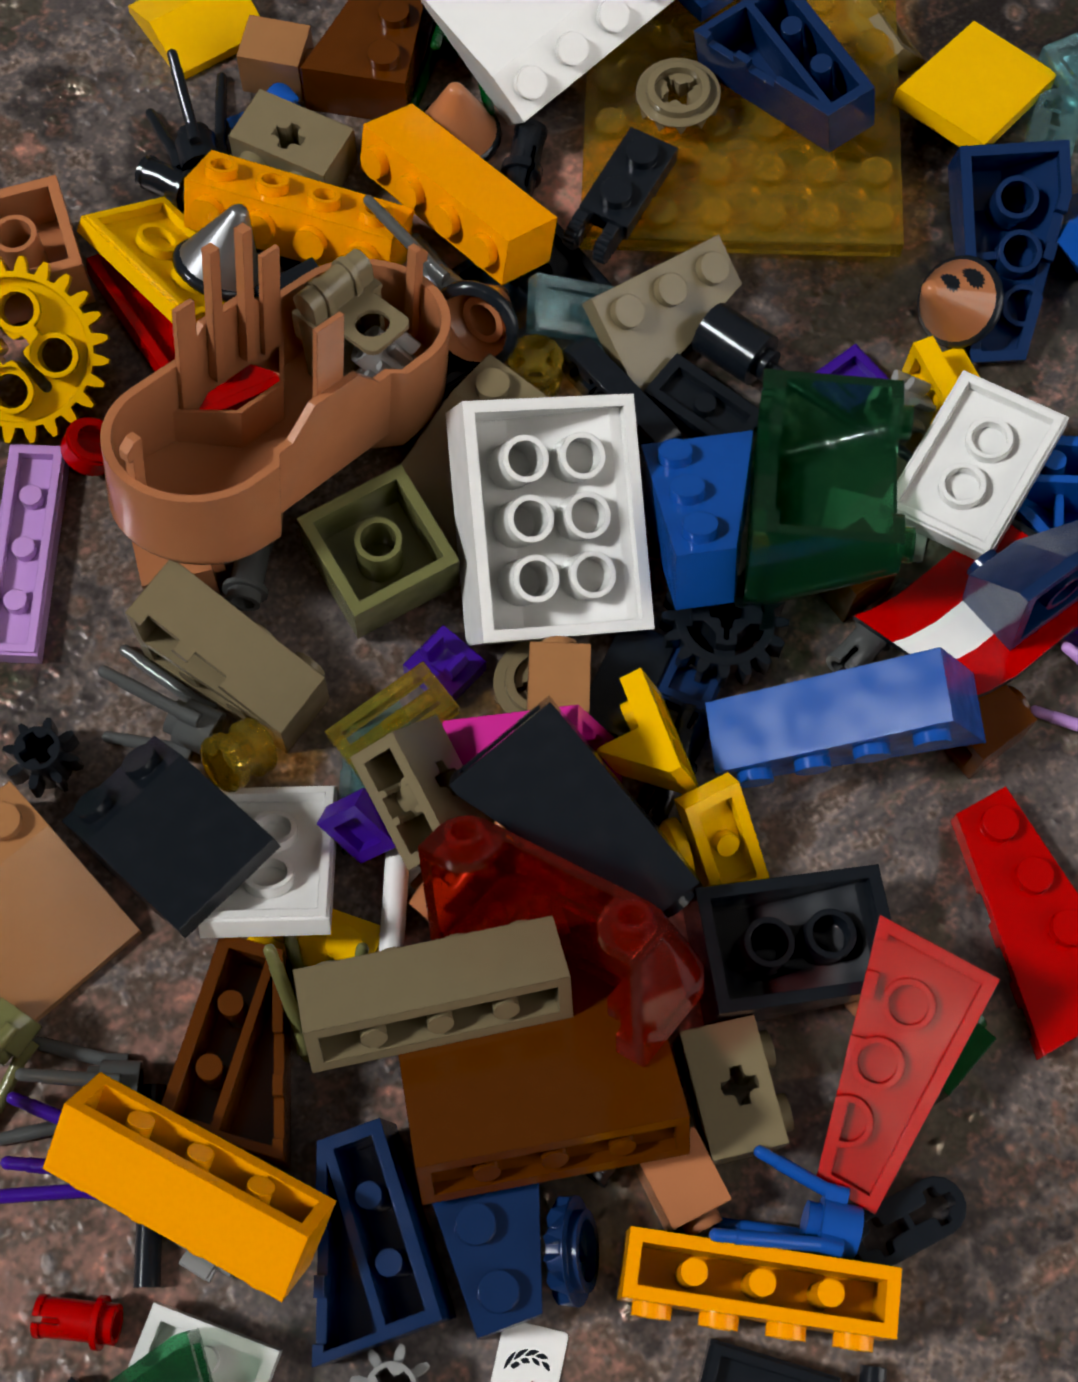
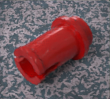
M41 1293L34 1304L32 1316H41L42 1320L41 1322L33 1321L30 1323L31 1336L34 1339L49 1338L85 1342L89 1344L90 1350L101 1351L105 1345L115 1346L118 1342L123 1325V1306L121 1303H112L111 1296L100 1295L96 1301L55 1297L51 1296V1294Z

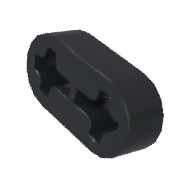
M931 1176L921 1179L883 1199L875 1215L865 1209L862 1238L854 1259L856 1261L893 1266L953 1234L962 1226L966 1217V1201L962 1191L955 1183L945 1177ZM924 1190H927L932 1198L943 1195L947 1200L949 1207L941 1212L942 1219L945 1222L942 1226L936 1218H929L916 1225L911 1219L909 1213L919 1209L926 1203L923 1194ZM870 1219L877 1228L887 1226L897 1220L903 1231L886 1242L889 1252L886 1257L878 1248L868 1251L863 1244L862 1239L870 1233L866 1223Z

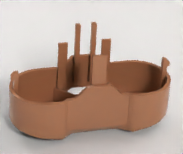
M242 222L234 227L237 295L222 304L219 248L211 242L202 247L205 316L196 322L195 303L191 298L171 310L175 359L124 392L109 408L101 426L100 443L108 502L112 517L122 532L142 549L174 562L193 565H215L237 561L256 553L279 539L282 533L283 512L367 450L403 446L417 434L435 415L444 397L451 315L447 301L439 289L423 276V263L427 261L428 257L426 250L414 243L408 246L407 267L385 260L369 259L372 264L374 278L383 285L381 288L382 299L408 317L409 329L406 332L421 343L414 353L417 358L403 369H384L372 378L355 371H351L343 376L344 314L340 311L313 329V377L308 374L303 342L295 335L291 312L297 307L293 297L304 288V284L312 277L317 278L329 269L332 262L312 269L280 290V247L274 244L258 254L259 298L254 297L252 228ZM384 316L386 331L390 323L389 320ZM250 364L274 371L279 376V382L238 410L199 409L210 391Z

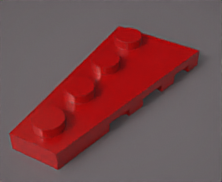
M100 253L86 258L87 273L152 369L157 371L174 360L173 324ZM250 364L210 391L199 409L238 410L279 382V376L274 371Z
M1005 786L955 814L951 819V824L976 893L981 894L991 920L988 927L996 949L1001 948L1012 979L1009 985L1018 1009H1023L1032 1034L1029 1040L1036 1060L1078 1036V893Z
M882 915L879 917L817 1176L827 1182L849 1187V1200L874 1215L1000 981L998 977Z

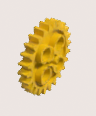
M0 256V326L11 339L27 340L29 345L23 351L25 357L47 378L52 388L49 392H44L29 370L19 360L7 362L4 355L8 352L9 348L0 337V382L5 376L14 374L24 380L28 390L26 400L18 407L7 405L0 397V426L2 427L5 443L14 442L18 428H23L25 436L30 443L37 442L39 425L42 424L53 437L60 435V426L57 418L62 416L70 423L79 419L74 409L77 403L85 407L94 408L96 403L86 392L88 386H106V382L93 373L95 366L111 364L110 358L96 354L95 347L109 341L110 336L102 333H93L91 328L93 324L103 317L102 312L92 311L84 313L81 309L90 297L88 291L84 290L72 296L69 295L67 292L73 277L66 273L54 283L51 282V264L44 261L38 267L35 274H30L28 260L24 256H18L13 271H8L5 261ZM16 293L27 295L34 307L31 320L23 326L13 325L5 316V303L10 296ZM53 339L64 340L72 350L71 364L61 372L51 370L43 361L42 352L44 346Z

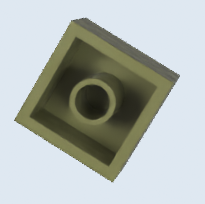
M401 464L297 518L301 543L357 639L459 585L460 560Z

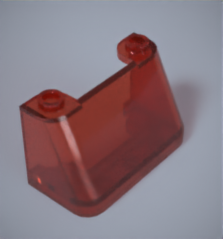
M458 816L448 819L439 825L418 846L431 941L445 938L452 934L470 933L508 925L518 920H532L553 915L566 961L616 987L607 997L608 1015L621 1022V1026L615 1036L616 1052L636 1064L645 1067L700 1000L704 992V964L697 952L663 911L653 903L477 816Z

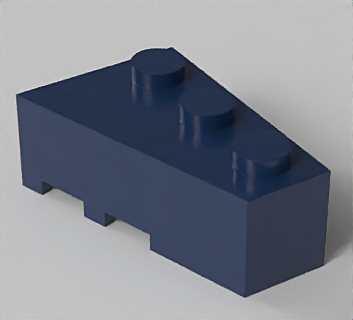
M377 1118L318 1140L316 1151V1190L336 1200V1204L318 1245L317 1275H314L313 1298H317L316 1344H312V1368L337 1363L457 1318L397 1125L382 1118Z

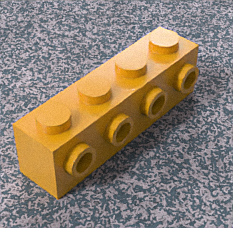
M413 103L363 124L360 170L401 202L403 206L414 208L415 215L499 284L504 285L550 262L558 217Z
M211 150L184 178L185 228L200 231L230 206L243 204L250 214L256 249L265 251L276 244L280 247V256L300 262L313 257L318 266L333 262L339 256H345L353 249L361 250L368 259L385 260L403 265L407 260L408 250L363 203L365 194L215 150ZM374 197L411 235L414 208Z
M101 1072L64 1103L42 1168L69 1183L73 1188L89 1194L128 1216L132 1221L150 1228L184 1247L191 1254L209 1261L243 1280L252 1288L262 1291L280 1302H283L310 1266L336 1204V1200Z
M630 1226L625 1231L617 1300L632 1302L631 1316L671 1321L672 1309L699 1313L697 1326L738 1332L739 1319L766 1323V1337L805 1342L806 1330L833 1334L832 1347L873 1353L874 1340H897L902 1268L784 1249L714 1242L707 1237Z

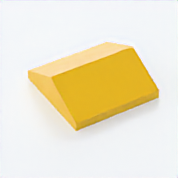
M138 0L128 5L129 13L168 65V50L174 49L177 51L185 80L237 54L249 15L260 16L251 0Z

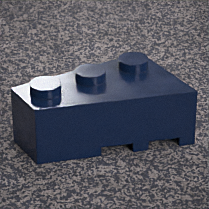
M742 0L694 30L698 62L709 68L716 76L718 82L827 152L833 151L874 125L875 86L806 0Z
M539 1183L432 1203L477 1340L540 1317L543 1311Z

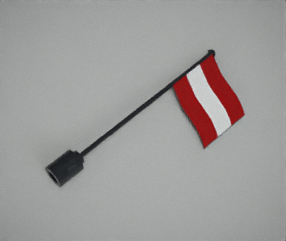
M725 303L715 305L703 318L693 337L692 349L746 385L754 383L757 379L764 381L771 374L895 455L909 462L914 452L779 366L778 362L781 353L777 351L778 337ZM1014 517L996 552H1001L1016 540L1037 534L1038 532ZM953 550L897 596L871 610L854 615L853 620L904 655L937 647L943 648L974 673L979 698L1015 680L1068 635L1078 630V601L1009 651L962 600L968 580L966 572L975 560Z

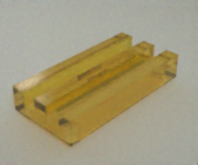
M422 661L328 728L325 734L361 781L350 759L351 756L392 731L401 728L437 701L440 705L416 722L437 715L442 724L443 721L451 720L460 714L459 705ZM424 683L428 690L385 718L379 725L350 745L347 741V737Z

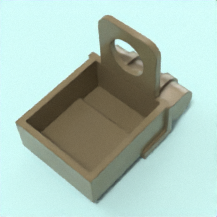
M353 249L345 256H339L331 263L329 269L317 278L312 277L304 284V288L293 297L297 307L291 312L295 335L303 342L308 374L312 377L313 329L339 311L344 314L343 376L351 371L356 372L360 368L351 360L354 346L368 355H376L385 350L409 329L408 317L382 299L381 288L383 285L374 278L370 260L359 249ZM384 316L389 320L390 323L389 328L386 331ZM373 326H378L385 331L381 335L373 337L363 335Z

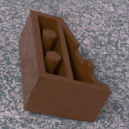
M348 0L300 67L306 108L312 111L374 120L411 104L433 19L420 0Z
M240 937L219 938L161 1105L265 1162L291 1169V1026L263 953L264 946L266 945ZM276 948L291 983L289 962L283 949Z

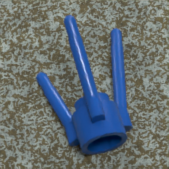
M762 1145L756 1146L754 1148V1155L758 1159L818 1193L822 1198L819 1202L811 1200L806 1202L800 1227L722 1217L723 1221L714 1225V1228L710 1230V1239L714 1242L731 1243L734 1245L819 1252L837 1258L853 1260L862 1238L864 1209L863 1207L848 1204L850 1188L827 1182L784 1156L778 1155Z

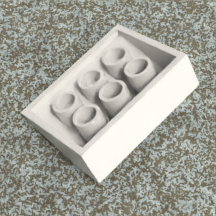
M674 0L420 1L485 93L492 100L507 124L514 125L526 122Z
M634 394L461 401L446 412L466 644L468 646L542 640L551 636L579 637L655 629Z

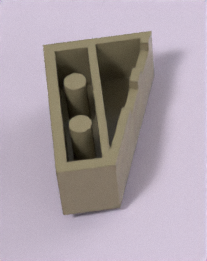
M168 560L125 612L146 658L205 699L218 704V707L285 753L290 751L330 699L324 677L325 672L317 662L304 653L296 652L294 654L265 627L252 621L179 562Z

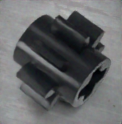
M46 718L42 726L28 728L22 723L18 725L20 734L16 738L14 745H6L2 749L9 760L17 763L6 773L15 786L23 784L29 779V789L36 798H41L45 789L59 787L64 792L68 791L66 781L71 776L72 770L79 771L84 768L80 758L73 753H69L80 743L73 731H66L58 736V729L51 718ZM47 752L51 758L40 765L36 758L40 754Z

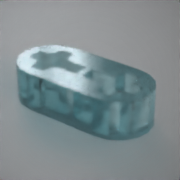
M1053 88L1046 90L1038 97L1030 115L1024 142L1070 140V157H1072L1078 133V98L1072 92L1065 89ZM1052 112L1059 114L1060 123L1058 126L1050 124Z

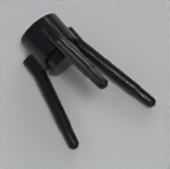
M174 49L168 50L167 57L171 68V75L185 125L179 128L174 142L154 109H147L145 114L168 153L171 165L185 171L188 168L194 169L211 150L229 155L226 144L227 76L225 73L220 72L216 77L215 132H213L206 124L196 121L178 53Z

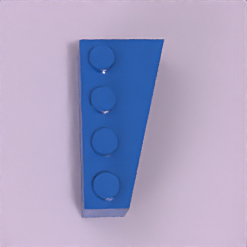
M941 647L705 702L715 773L723 775L729 772L739 781L742 788L771 784L774 782V776L792 773L800 776L816 775L828 772L832 767L871 763L892 757L986 743L974 673Z

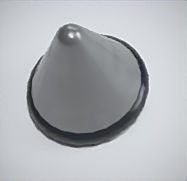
M243 204L230 206L191 238L180 242L173 252V265L179 276L191 288L204 295L201 248L210 242L217 246L220 251L223 302H227L237 295L234 227L243 222L252 228L249 211ZM252 230L254 287L259 285L258 257Z

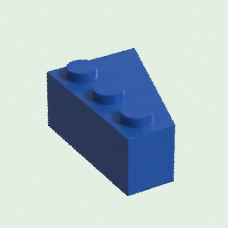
M753 430L688 439L673 438L663 442L641 444V480L644 510L675 610L734 603L743 529L745 528L746 508L751 484Z

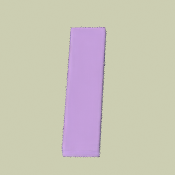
M10 444L0 506V662L42 664L70 467L63 459L61 446Z

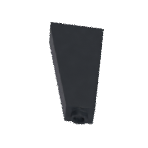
M550 696L541 701L450 777L449 786L459 797L648 923L660 914L665 919L674 916L688 905L695 895L691 889L700 882L694 870Z

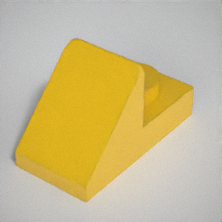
M641 667L619 678L628 701L620 704V708L631 731L597 748V753L616 773L625 777L682 794L699 787L661 692Z
M729 772L674 799L682 821V828L692 852L695 873L703 887L770 878L740 783Z

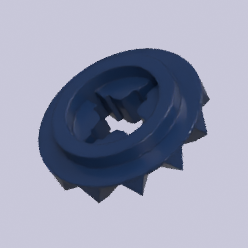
M558 1196L546 1217L548 1229L547 1233L543 1236L546 1244V1254L543 1261L546 1262L548 1271L546 1283L552 1290V1295L558 1305L580 1308L587 1301L589 1293L593 1291L598 1277L599 1239L597 1226L593 1214L587 1209L580 1196Z

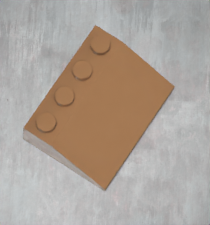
M9 781L0 788V997L38 1023L141 935L142 932L42 816Z

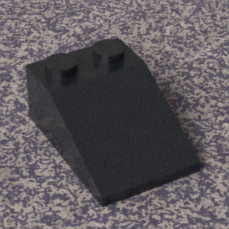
M153 736L146 744L140 745L129 752L124 758L121 767L99 787L93 788L82 795L77 801L74 810L62 820L106 870L184 938L189 936L281 847L266 830L186 758L156 736Z
M879 864L695 888L693 890L695 894L693 899L682 910L704 1026L753 1014L756 1022L766 1021L860 1000L879 917L882 915L891 920Z

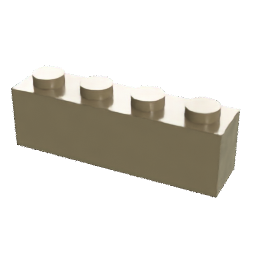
M553 915L532 920H518L504 926L470 933L452 934L437 940L403 947H390L375 953L341 960H328L316 965L293 969L302 1033L312 1073L574 1017L571 976Z

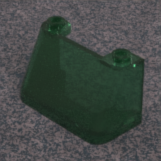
M764 369L752 462L743 591L744 604L768 606L898 575L901 563L912 564L916 543V528L906 526L904 513H897V451L900 440H910L914 419V406L904 405V380Z

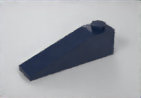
M1070 140L960 146L948 165L950 217L955 256L971 255L990 263L998 272L1004 289V307L994 329L981 341L967 346L968 357L972 364L1024 362L1027 358L1043 301V290L1050 265L1054 261L1059 244L1057 240L1064 215L1068 211L1072 197Z
M1078 520L1016 540L999 553L991 549L977 558L966 572L968 580L962 600L1009 651L1078 601Z

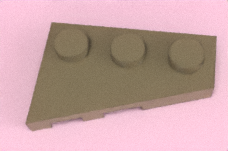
M718 234L582 303V306L605 353L644 392L645 388L676 353L680 355L693 341L695 332L706 314L715 305L726 303L742 285V282Z

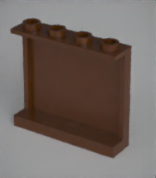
M636 925L616 929L605 928L593 933L560 938L571 976L574 1017L398 1055L422 1205L690 1154V1115Z

